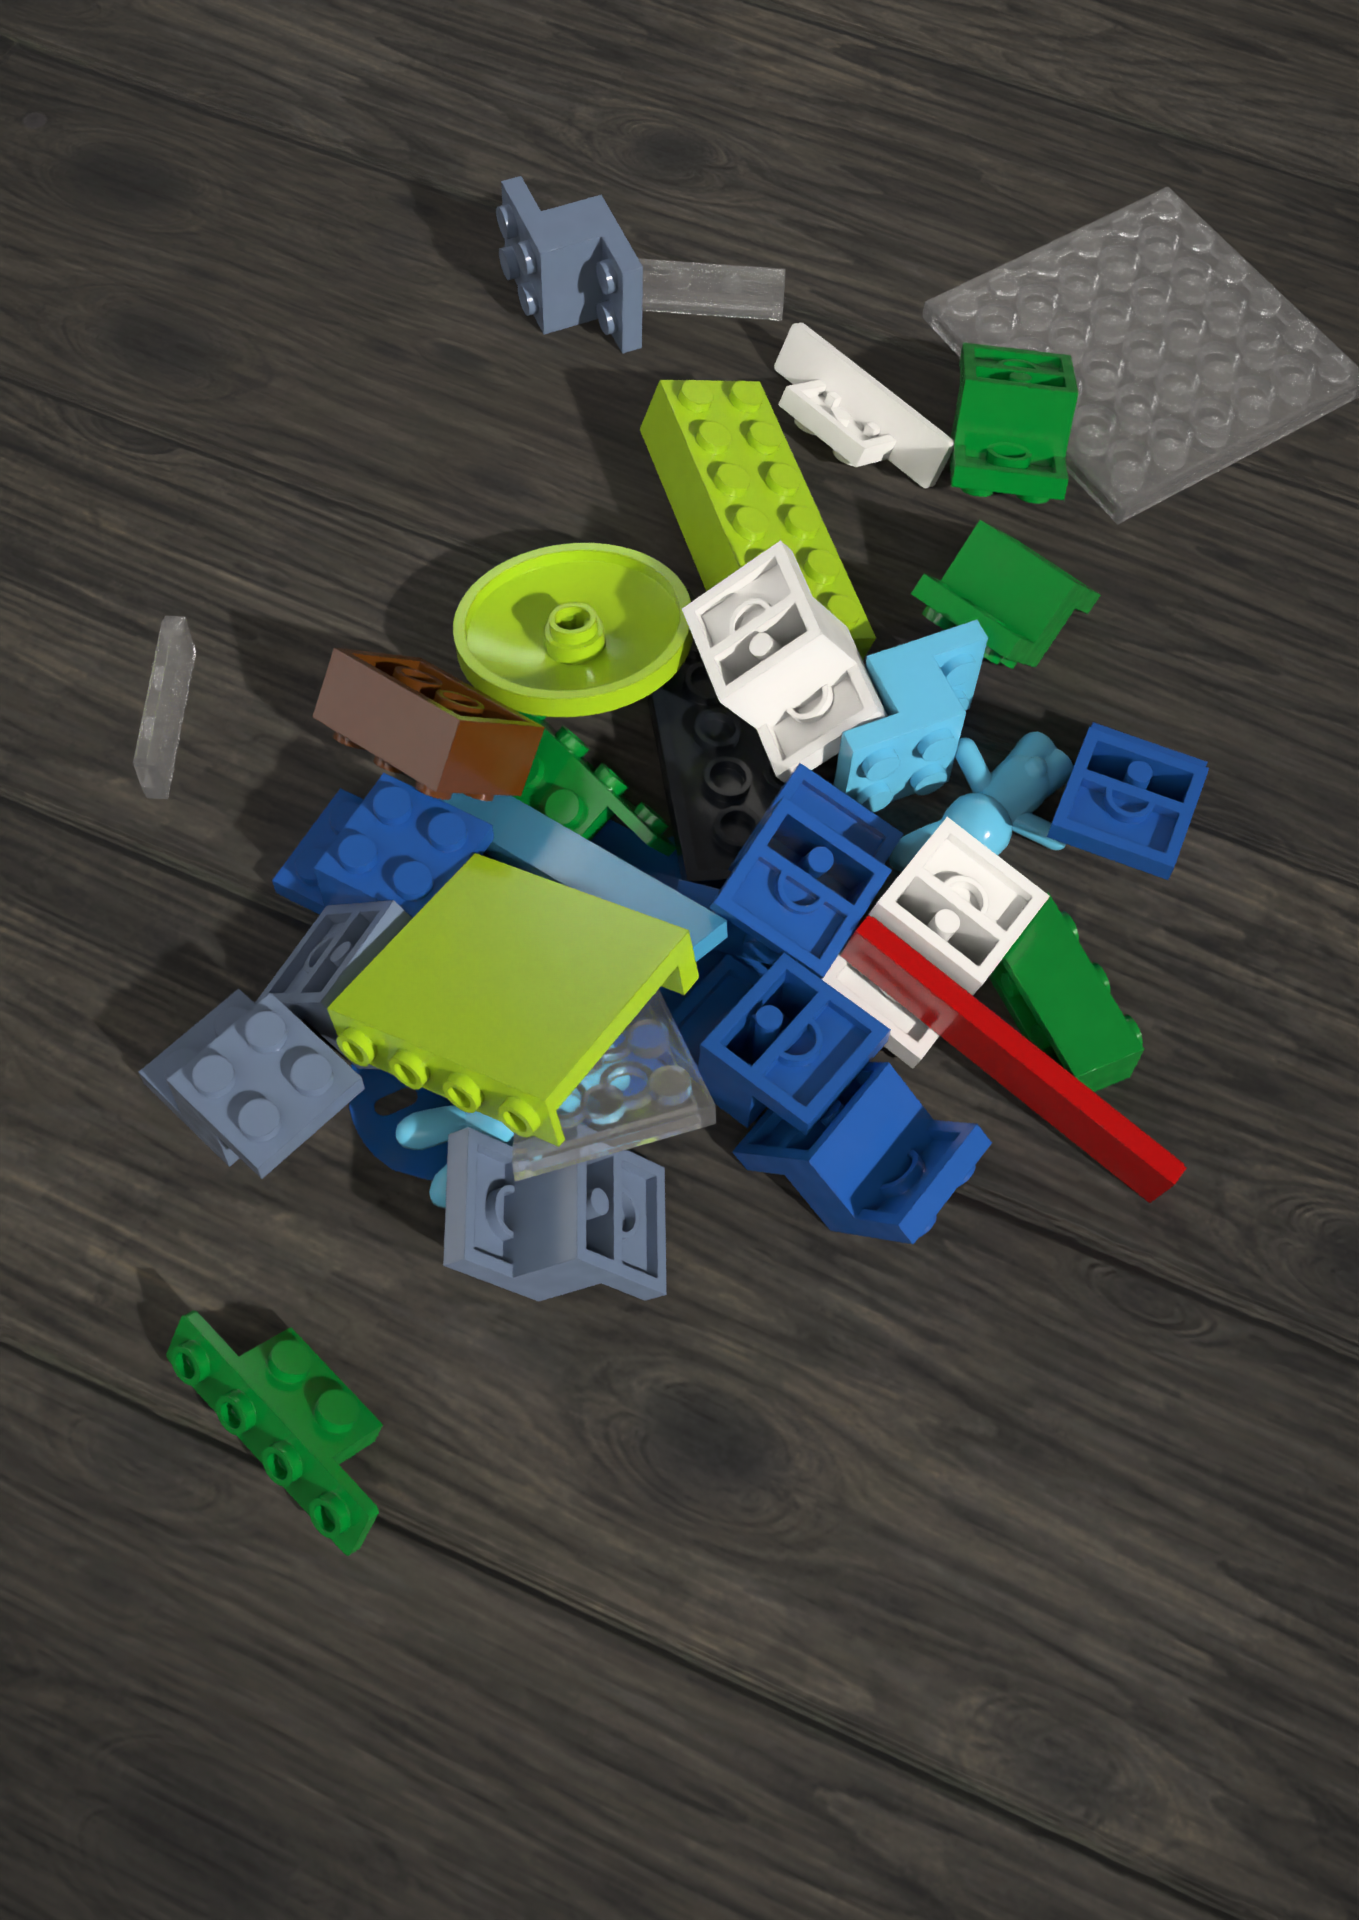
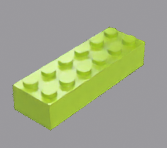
M660 380L640 431L706 592L781 540L793 551L812 596L848 627L863 660L875 641L876 636L760 381Z

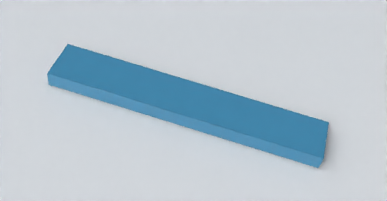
M452 793L451 799L442 800L493 825L494 839L485 853L496 860L688 929L696 962L728 937L726 919L513 796L495 795L493 801H481L463 793Z

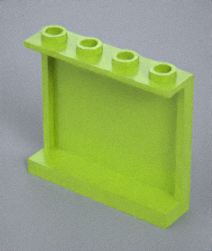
M475 853L327 1007V1010L338 1035L336 1041L339 1049L355 1064L363 1067L370 1064L393 1074L400 1082L412 1089H420L422 1087L448 1098L453 1105L464 1112H480L503 1122L508 1129L519 1136L527 1138L535 1136L560 1147L565 1141V1137L557 1114L558 1108L660 987L685 995L698 980L699 974L688 929Z

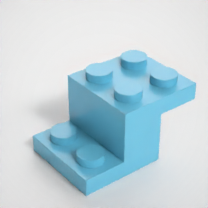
M978 620L867 656L865 667L888 717L842 732L833 786L875 813L885 808L892 801L915 793L917 795H927L939 789L944 783L949 782L966 716L965 710L970 709L988 640Z

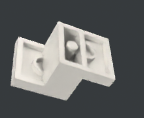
M781 540L682 608L719 702L757 729L774 773L784 783L799 763L813 770L838 754L842 732L888 717L848 627L812 596L793 551Z
M946 817L876 903L869 915L876 918L973 996L1050 896L954 821ZM843 948L822 980L890 1028L889 1039L884 1047L913 1069L940 1035L840 956L844 950Z

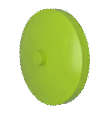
M569 543L535 549L506 560L479 578L465 593L458 605L453 621V636L458 662L465 677L474 688L513 710L546 717H580L601 714L645 698L663 686L677 673L685 662L693 642L692 633L682 611V608L691 603L684 584L671 569L660 561L636 550L601 543Z

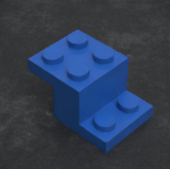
M1093 722L1087 731L1047 837L1169 880L1209 768L1206 767L1208 762Z
M799 763L728 870L732 873L709 908L781 956L783 953H786L822 979L891 873L892 869L884 864L900 841L903 833Z
M383 773L365 799L340 788L278 871L272 882L277 894L319 915L328 905L394 900L413 918L475 853L484 854L494 839L493 825L440 799L425 795L415 787Z
M728 953L649 1037L646 1044V1052L746 1128L768 1107L806 1136L888 1042L891 1029L786 953H783L762 977Z
M870 1062L806 1136L768 1108L732 1153L749 1171L785 1175L830 1231L914 1244L919 1237L926 1234L933 1227L937 1219V1213L954 1191L970 1179L975 1171V1164L992 1142L977 1123L934 1120L889 1062Z

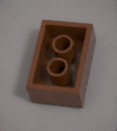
M342 648L333 649L312 716L334 730L333 738L339 743L369 751L375 755L374 764L390 772L407 774L416 780L414 787L418 791L442 800L451 799L452 793H463L481 801H493L495 795L521 796L545 729L544 726L422 658Z

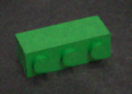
M1048 892L1047 894L1050 897L989 975V979L1021 1034L1093 1092H1096L1131 1077L1144 1051L1143 1039L1135 1020L1128 1014L1123 1015L1112 997L1110 983L1105 971L1097 962L1090 961L1079 943V934L1073 919L1067 912H1060Z

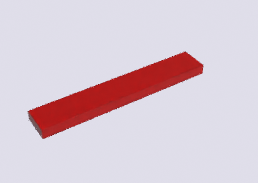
M868 915L855 930L840 955L843 959L1147 1202L1151 1203L1176 1184L1187 1169L1183 1162L876 918Z

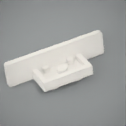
M802 322L792 324L774 368L793 385L786 386L778 405L795 418L794 422L801 430L816 435L833 449L834 456L841 462L859 467L888 459L923 488L933 487L953 451L954 440Z

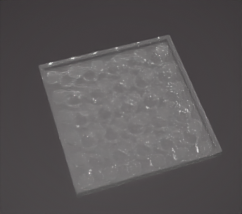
M1169 187L1161 189L924 303L922 318L959 357L961 356L963 342L1071 355L1078 388V398L1065 456L1067 472L1117 525L1359 398V367Z

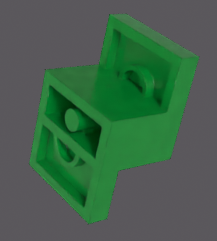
M963 342L959 362L960 387L951 438L954 440L953 451L950 455L951 487L960 488L964 493L977 497L991 496L993 492L1015 494L1020 500L1035 504L1046 503L1049 499L1064 500L1069 480L1065 456L1078 398V388L1071 355Z
M979 520L943 578L939 580L923 574L911 595L926 604L921 614L944 630L978 620L988 637L983 657L997 665L1001 662L1011 669H1014L1017 663L1036 668L1073 611L1077 609L1089 614L1101 596L1011 535L982 520Z

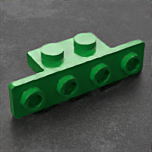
M519 712L544 726L545 729L522 795L513 797L589 841L616 814L649 847L668 857L676 850L675 845L663 834L669 827L668 823L644 802L641 801L635 807L624 797L623 794L629 786L605 764L601 763L597 769L584 758L590 748L578 736L563 725L556 731L545 720L546 716Z
M193 1310L180 1318L166 1353L167 1359L172 1364L179 1379L194 1388L217 1414L222 1426L229 1433L236 1435L263 1464L269 1478L277 1485L283 1486L310 1516L313 1525L320 1534L331 1539L346 1556L361 1548L379 1514V1509L339 1464L375 1442L383 1424L292 1327L238 1356L197 1311Z

